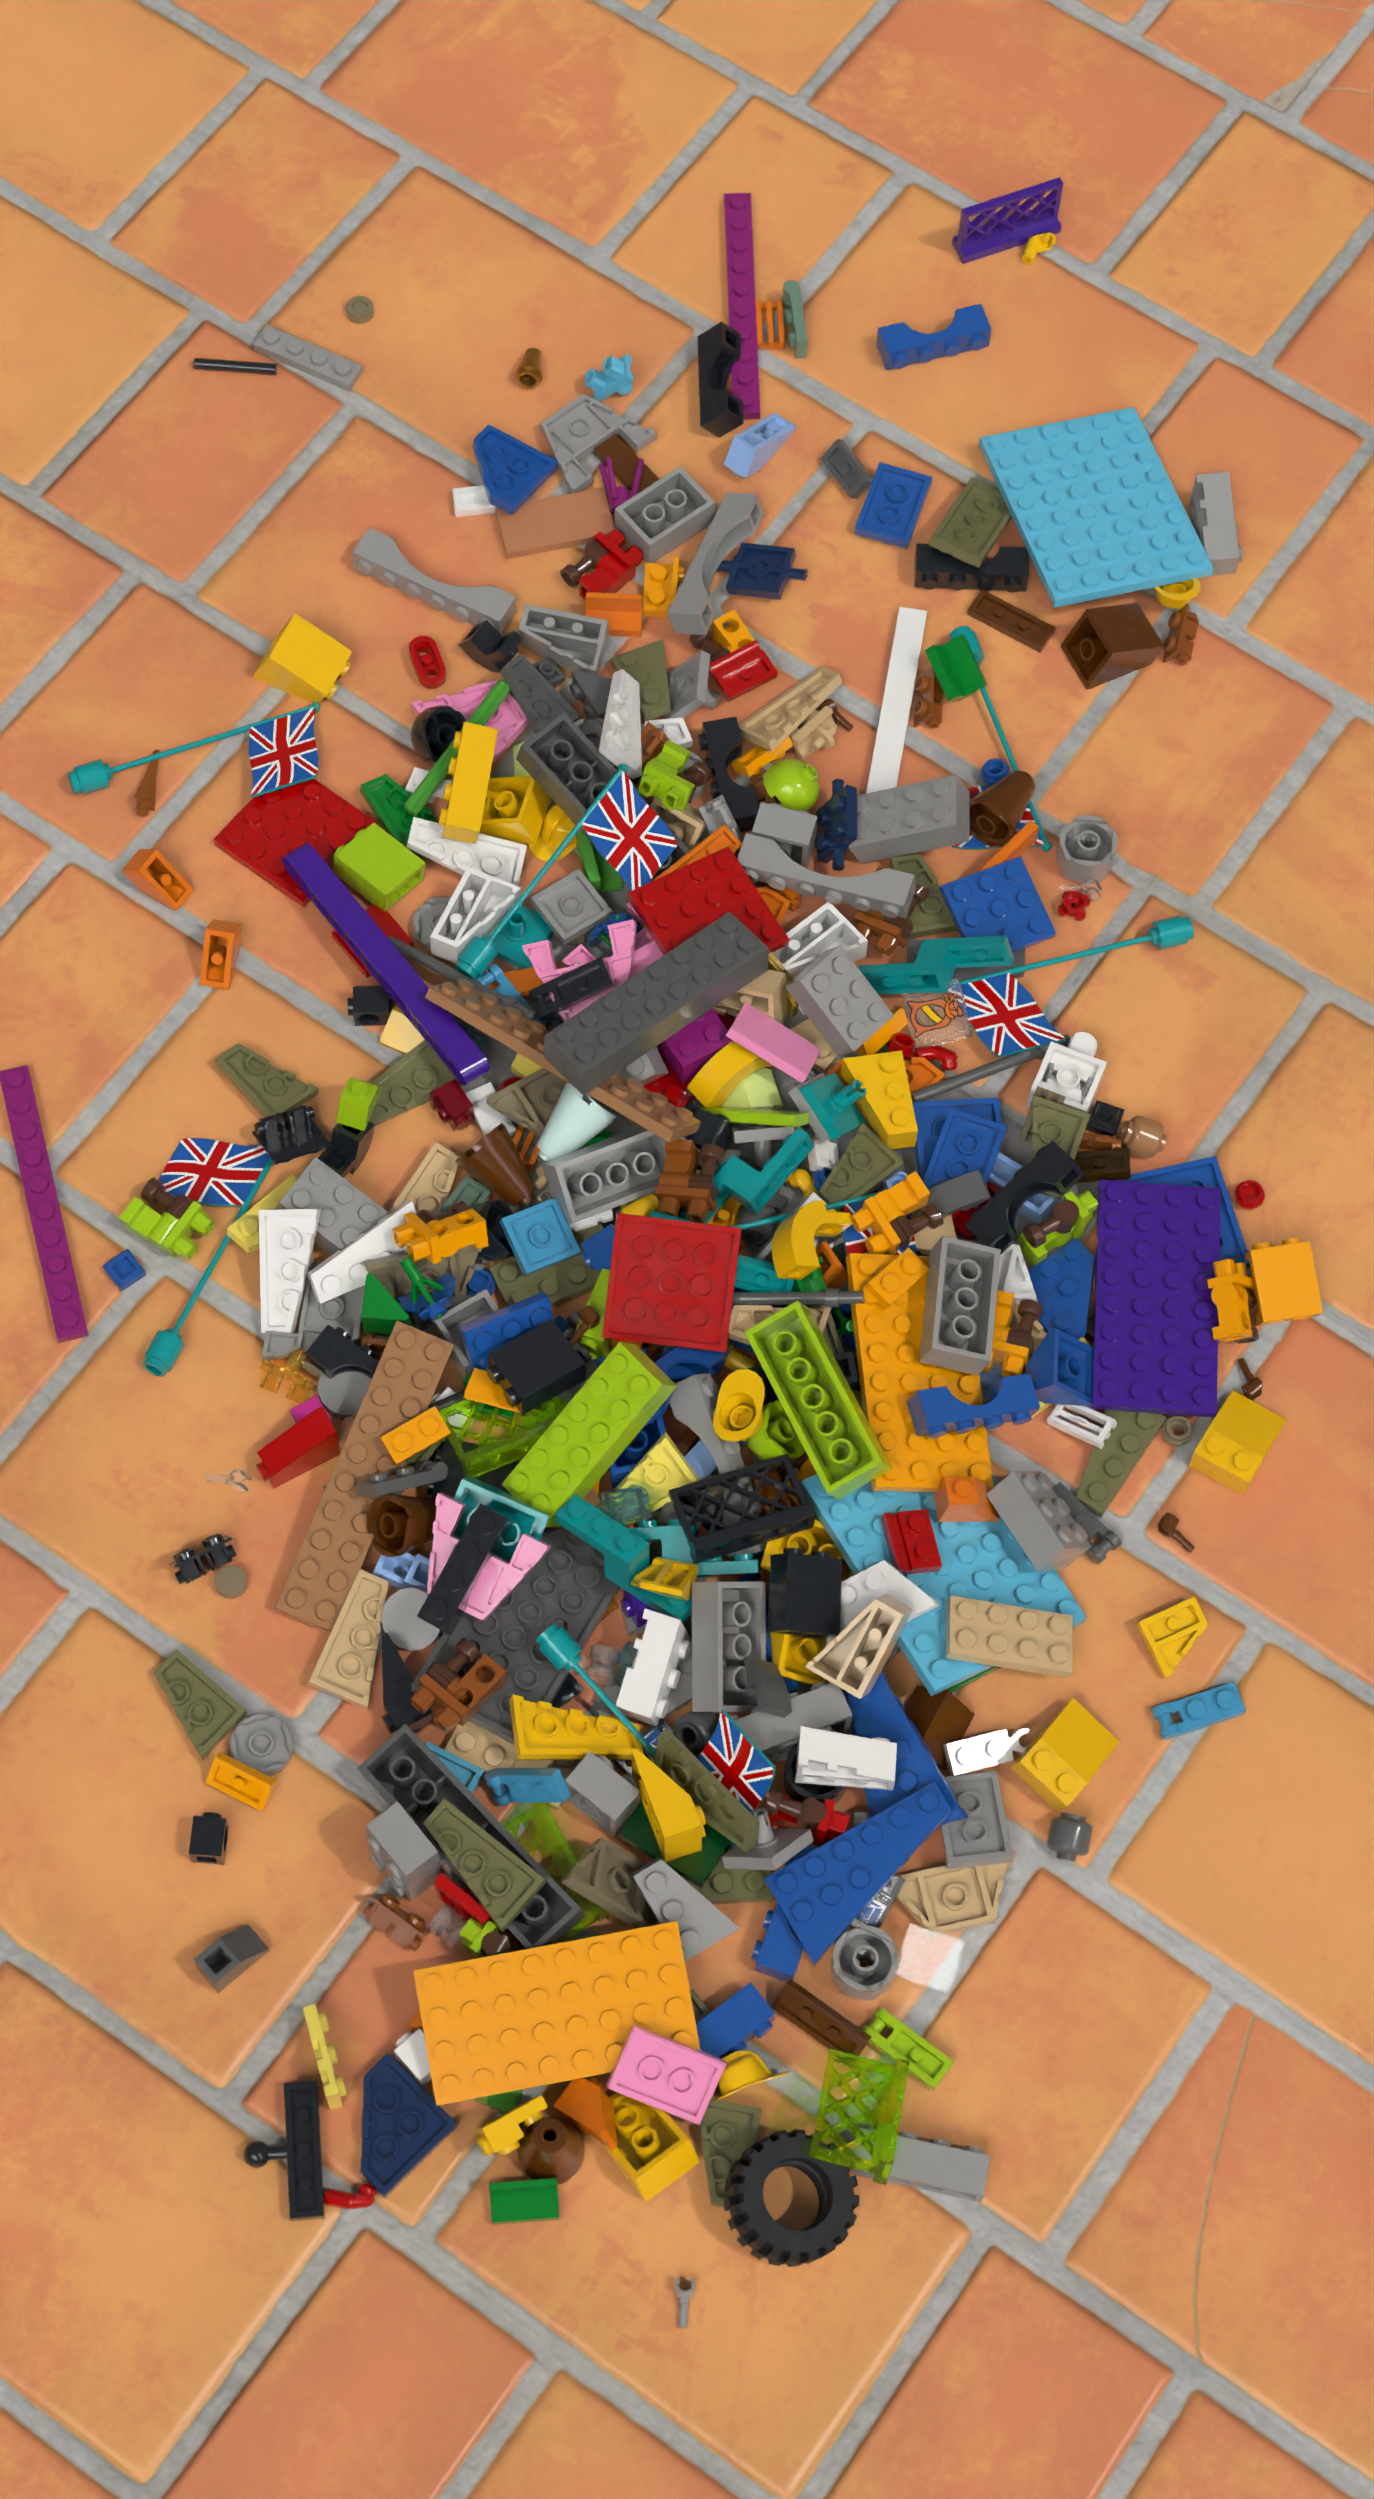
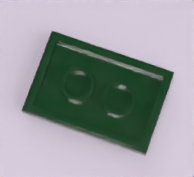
M641 1801L620 1832L619 1839L653 1859L659 1857L664 1861ZM707 1823L703 1825L706 1837L702 1838V1850L665 1862L679 1875L701 1888L732 1843V1841Z

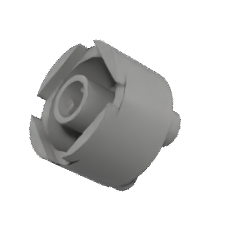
M1093 815L1078 816L1072 822L1065 825L1061 830L1056 851V862L1061 875L1066 879L1081 883L1103 881L1111 871L1118 846V837L1115 830L1106 825L1104 819Z
M868 1925L843 1933L835 1944L831 1959V1976L836 1986L845 1995L857 2000L871 2001L883 1995L891 1987L899 1965V1957L893 1940L883 1930ZM864 1958L870 1960L869 1965L865 1968L859 1965Z

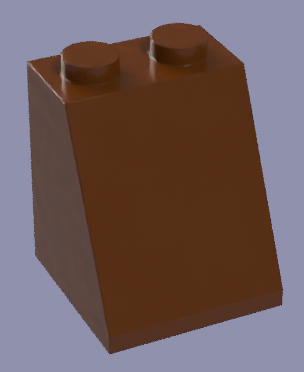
M1138 603L1086 609L1060 645L1086 689H1092L1151 665L1164 648L1162 641Z

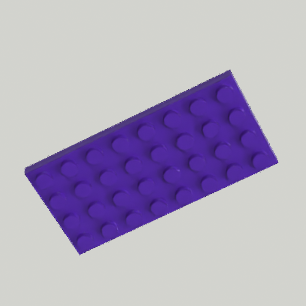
M1099 1180L1092 1409L1215 1418L1217 1414L1218 1341L1213 1340L1212 1328L1218 1327L1217 1306L1212 1301V1289H1208L1207 1279L1215 1278L1213 1262L1220 1259L1221 1188Z

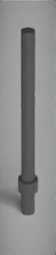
M393 936L388 938L396 949L407 958L451 981L466 979L472 982L474 988L481 993H489L496 996L498 1002L503 1007L516 1008L522 1012L524 1018L530 1021L536 1020L537 1013L519 1004L518 999L510 995L504 996Z
M1066 1034L1063 1036L1066 1038V1041L1057 1044L1065 1047L1068 1046L1070 1037ZM1049 1045L1015 1053L911 1092L912 1102L927 1100L1036 1058L1042 1060Z
M826 1288L825 1292H733L732 1305L792 1304L798 1300L802 1304H826V1307H839L840 1304H864L865 1297L864 1291H840L839 1288Z

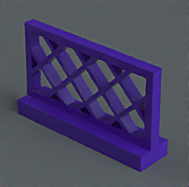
M1059 177L961 209L958 236L953 237L952 245L962 263L965 264L1027 244L1032 236L1038 234H1045L1047 232L1053 234L1060 233L1061 224L1058 220V213L1063 189L1061 178ZM1053 190L1046 197H1043L1048 191ZM1027 199L1022 205H1018L1022 200ZM1036 202H1040L1034 209L1030 210ZM1002 207L997 213H994L997 208ZM1011 210H1015L1008 218H1005ZM979 214L973 221H969V217ZM987 218H991L985 225L981 226Z

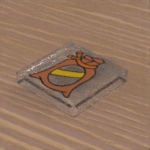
M959 978L951 980L947 992L902 994L910 1034L915 1041L914 1050L919 1047L940 1045L973 1036Z

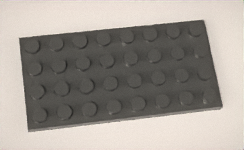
M563 1526L545 1527L541 1541L551 1545L549 1551L486 1620L482 1621L464 1612L452 1635L446 1632L442 1634L411 1685V1691L415 1693L419 1688V1678L424 1673H427L431 1666L439 1663L445 1664L456 1654V1644L462 1638L469 1640L480 1651L481 1656L473 1664L465 1663L458 1672L461 1678L484 1654L488 1655L507 1671V1683L499 1691L496 1690L483 1703L480 1709L469 1718V1721L514 1745L509 1704L512 1694L523 1696V1700L538 1703V1701L552 1703L570 1673L565 1668L558 1671L538 1649L540 1645L535 1640L555 1623L559 1629L563 1627L575 1642L584 1649L620 1589V1586L605 1577L604 1554Z

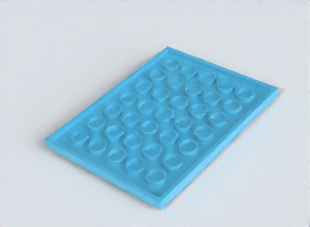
M1134 407L980 437L979 447L1054 608L1212 575L1213 566Z
M818 1474L800 1482L808 1503H812L817 1518L854 1575L883 1560L893 1565L881 1521L884 1513L897 1514L899 1511L928 1510L942 1567L939 1572L916 1574L906 1572L901 1574L938 1601L939 1606L907 1622L897 1643L931 1696L993 1667L946 1658L947 1600L951 1595L1072 1615L1073 1628L1082 1624L1087 1618L1056 1570L1039 1572L1036 1570L1000 1515L998 1522H938L934 1492L872 1491L870 1481L838 1500L827 1494ZM992 1474L993 1486L995 1487L999 1483Z

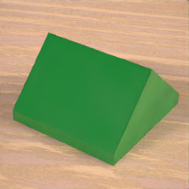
M372 1272L367 1274L361 1313L365 1336L366 1334H375L390 1337L396 1321L411 1326L408 1314Z

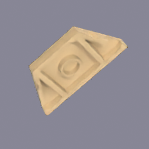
M1008 1863L947 1869V1865L899 1875L906 1879L897 1898L931 1938L995 1924Z

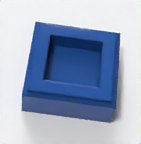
M128 1249L103 1265L104 1271L121 1292L146 1276L145 1270Z

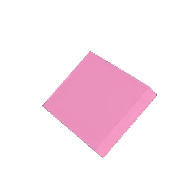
M746 1002L726 1034L731 1040L800 1083L805 1081L821 1051L819 1047Z
M633 2024L606 2086L610 2090L700 2125L724 2071L726 2061Z

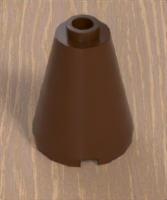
M1015 770L969 800V832L977 840L988 846L995 843L1000 844L998 847H1003L1014 836L1035 790V784L1031 775L1024 771Z
M500 1123L489 1134L455 1160L460 1167L512 1207L517 1204L522 1207L536 1197L532 1193L536 1186L503 1123Z
M394 1493L381 1495L379 1499L374 1500L367 1513L368 1534L373 1533L376 1543H372L374 1548L383 1556L397 1557L433 1540L434 1533L432 1531L433 1521L436 1519V1500Z
M556 2117L542 2118L529 2125L523 2132L524 2137L519 2140L518 2160L523 2171L532 2180L557 2178V2185L564 2184L582 2166L585 2153L583 2139L579 2131L564 2119Z

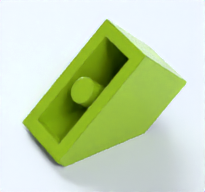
M349 1077L340 1097L336 1122L365 1131L383 1086L355 1077Z

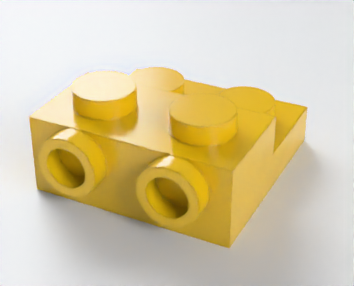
M542 2095L532 2097L477 2128L480 2136L476 2137L475 2140L484 2156H489L496 2152L503 2156L520 2147L518 2140L524 2137V2134L518 2124L521 2123L523 2127H527L544 2117L541 2111L548 2106Z

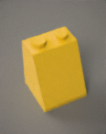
M294 613L276 635L252 677L306 701L319 704L324 698L329 700L336 691L338 685L334 682L338 676L342 678L349 669L351 663L347 660L352 651Z

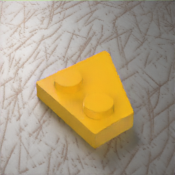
M1194 1596L1141 1620L1136 1625L1162 1678L1165 1679L1172 1674L1175 1667L1188 1653L1194 1642L1201 1636L1209 1624Z

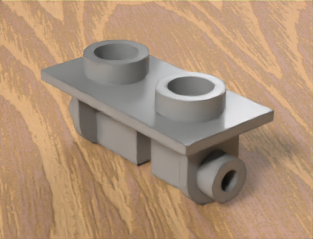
M723 795L698 808L710 835L725 824L743 843L744 838Z

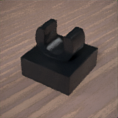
M1096 1100L1086 1131L1101 1135H1116L1125 1110Z

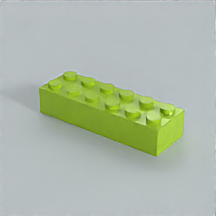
M797 1300L744 1332L828 1495L839 1500L893 1469L807 1306Z
M619 1342L509 1474L502 1485L514 1497L550 1515L546 1527H560L561 1525L555 1522V1514L575 1494L582 1499L585 1498L677 1388V1385L635 1344Z

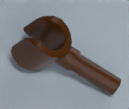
M832 699L824 700L816 708L818 711H821L825 706L832 708L834 720L840 723L847 731L853 728V725L837 711V706Z
M587 1305L578 1313V1317L583 1323L569 1339L573 1347L588 1329L596 1327L600 1322L599 1315L590 1305Z
M1241 1358L1237 1363L1247 1381L1241 1387L1245 1397L1254 1400L1262 1394L1263 1384L1258 1377H1254L1245 1359Z
M1166 1513L1158 1524V1531L1164 1536L1176 1539L1191 1553L1195 1547L1176 1530L1179 1519L1171 1513Z

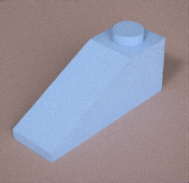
M776 413L769 415L733 437L724 465L730 468L737 476L748 478L767 463L793 434L797 426Z

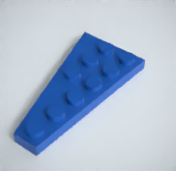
M883 1670L878 1676L871 1692L863 1698L859 1699L843 1690V1695L852 1713V1735L870 1739L886 1738L890 1742L897 1743L893 1790L864 1788L870 1817L935 1781L952 1811L940 1826L969 1818L964 1808H961L955 1798L954 1791L949 1782L945 1781L939 1771L936 1760L913 1721L909 1720L902 1708L903 1704L899 1697L895 1696L889 1686Z
M935 1781L764 1878L814 1966L828 1948L840 1938L853 1920L859 1917L891 1881V1878L901 1866L907 1863L918 1847L931 1836L952 1812L951 1807Z

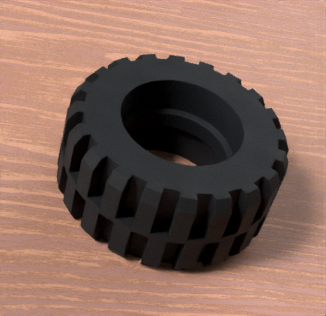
M794 2129L791 2132H786V2130L775 2132L747 2148L730 2169L732 2175L726 2180L724 2188L728 2192V2198L724 2200V2210L730 2211L731 2219L727 2222L731 2230L737 2229L740 2234L737 2241L742 2247L750 2246L753 2249L751 2255L759 2260L765 2257L768 2259L769 2264L776 2266L787 2264L788 2267L811 2263L835 2250L837 2245L843 2243L849 2235L847 2230L855 2224L857 2215L853 2212L859 2206L860 2197L859 2195H854L853 2188L858 2186L856 2175L850 2177L847 2168L852 2165L847 2157L841 2160L836 2154L839 2148L832 2142L828 2145L823 2143V2136L813 2133L809 2136L806 2135L805 2130ZM783 2166H790L804 2172L814 2183L819 2196V2211L815 2221L807 2228L801 2230L787 2229L778 2224L769 2214L764 2202L763 2188L766 2178L773 2170Z

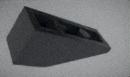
M388 1633L383 1634L382 1674L385 1715L381 1718L390 1734L397 1732L404 1724L415 1733L434 1723L433 1712L429 1708L423 1714L411 1705V1698L414 1695V1692L411 1691V1685L414 1679Z

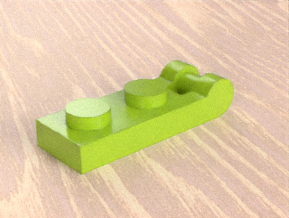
M878 2007L873 2014L874 2019L870 2025H865L862 2028L864 2032L871 2036L868 2043L875 2046L934 2091L952 2067L954 2061L885 2009ZM884 2027L893 2031L887 2039L880 2035Z

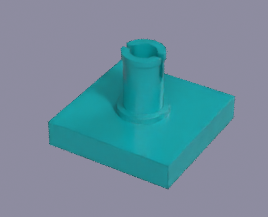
M522 905L494 939L493 942L497 945L495 950L498 953L496 957L519 969L531 968L533 964L528 956H526L522 946L550 940L554 932L539 913Z
M836 1072L811 1082L800 1089V1092L832 1141L859 1129L862 1123H868L855 1103L860 1098L866 1096L865 1087L860 1091L854 1092L863 1084L859 1080H853L845 1087Z

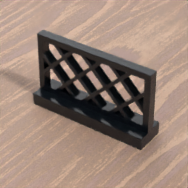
M788 1454L669 1490L668 1493L689 1544L690 1556L694 1565L808 1530L814 1526L816 1513L812 1503L808 1504ZM784 1466L787 1473L784 1483L768 1477L767 1475L770 1470ZM750 1476L759 1480L755 1491L752 1492L738 1486L741 1478ZM763 1483L780 1490L774 1501L758 1494ZM720 1485L729 1489L725 1500L722 1501L708 1495L711 1487ZM734 1492L750 1498L745 1510L728 1504ZM786 1492L797 1497L800 1505L788 1508L779 1504L783 1493ZM690 1494L700 1500L695 1510H691L681 1505L679 1497ZM704 1501L720 1507L715 1520L698 1513ZM754 1501L770 1507L768 1514L762 1517L751 1514L749 1511ZM725 1510L741 1517L738 1524L733 1526L723 1524L719 1520ZM695 1519L711 1526L707 1534L694 1537L691 1526Z

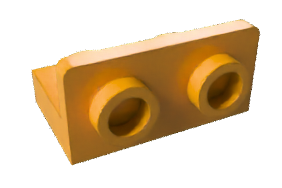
M674 556L673 564H645L642 616L668 618V608L678 593V583L681 584L684 580L685 567L679 566V556Z

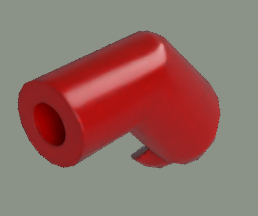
M940 1045L915 1048V1057H924L928 1061H941V1068L945 1071L957 1068L956 1059L958 1057L952 1050Z
M361 2184L358 2186L357 2194L328 2188L324 2195V2203L328 2206L346 2210L369 2208L375 2202L373 2198L376 2194V2189L371 2185Z

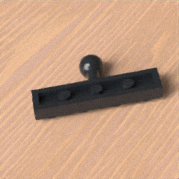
M318 2081L284 2083L286 2145L267 2146L262 2141H252L245 2147L243 2157L246 2164L252 2168H261L269 2160L287 2159L290 2221L323 2219L325 2214Z

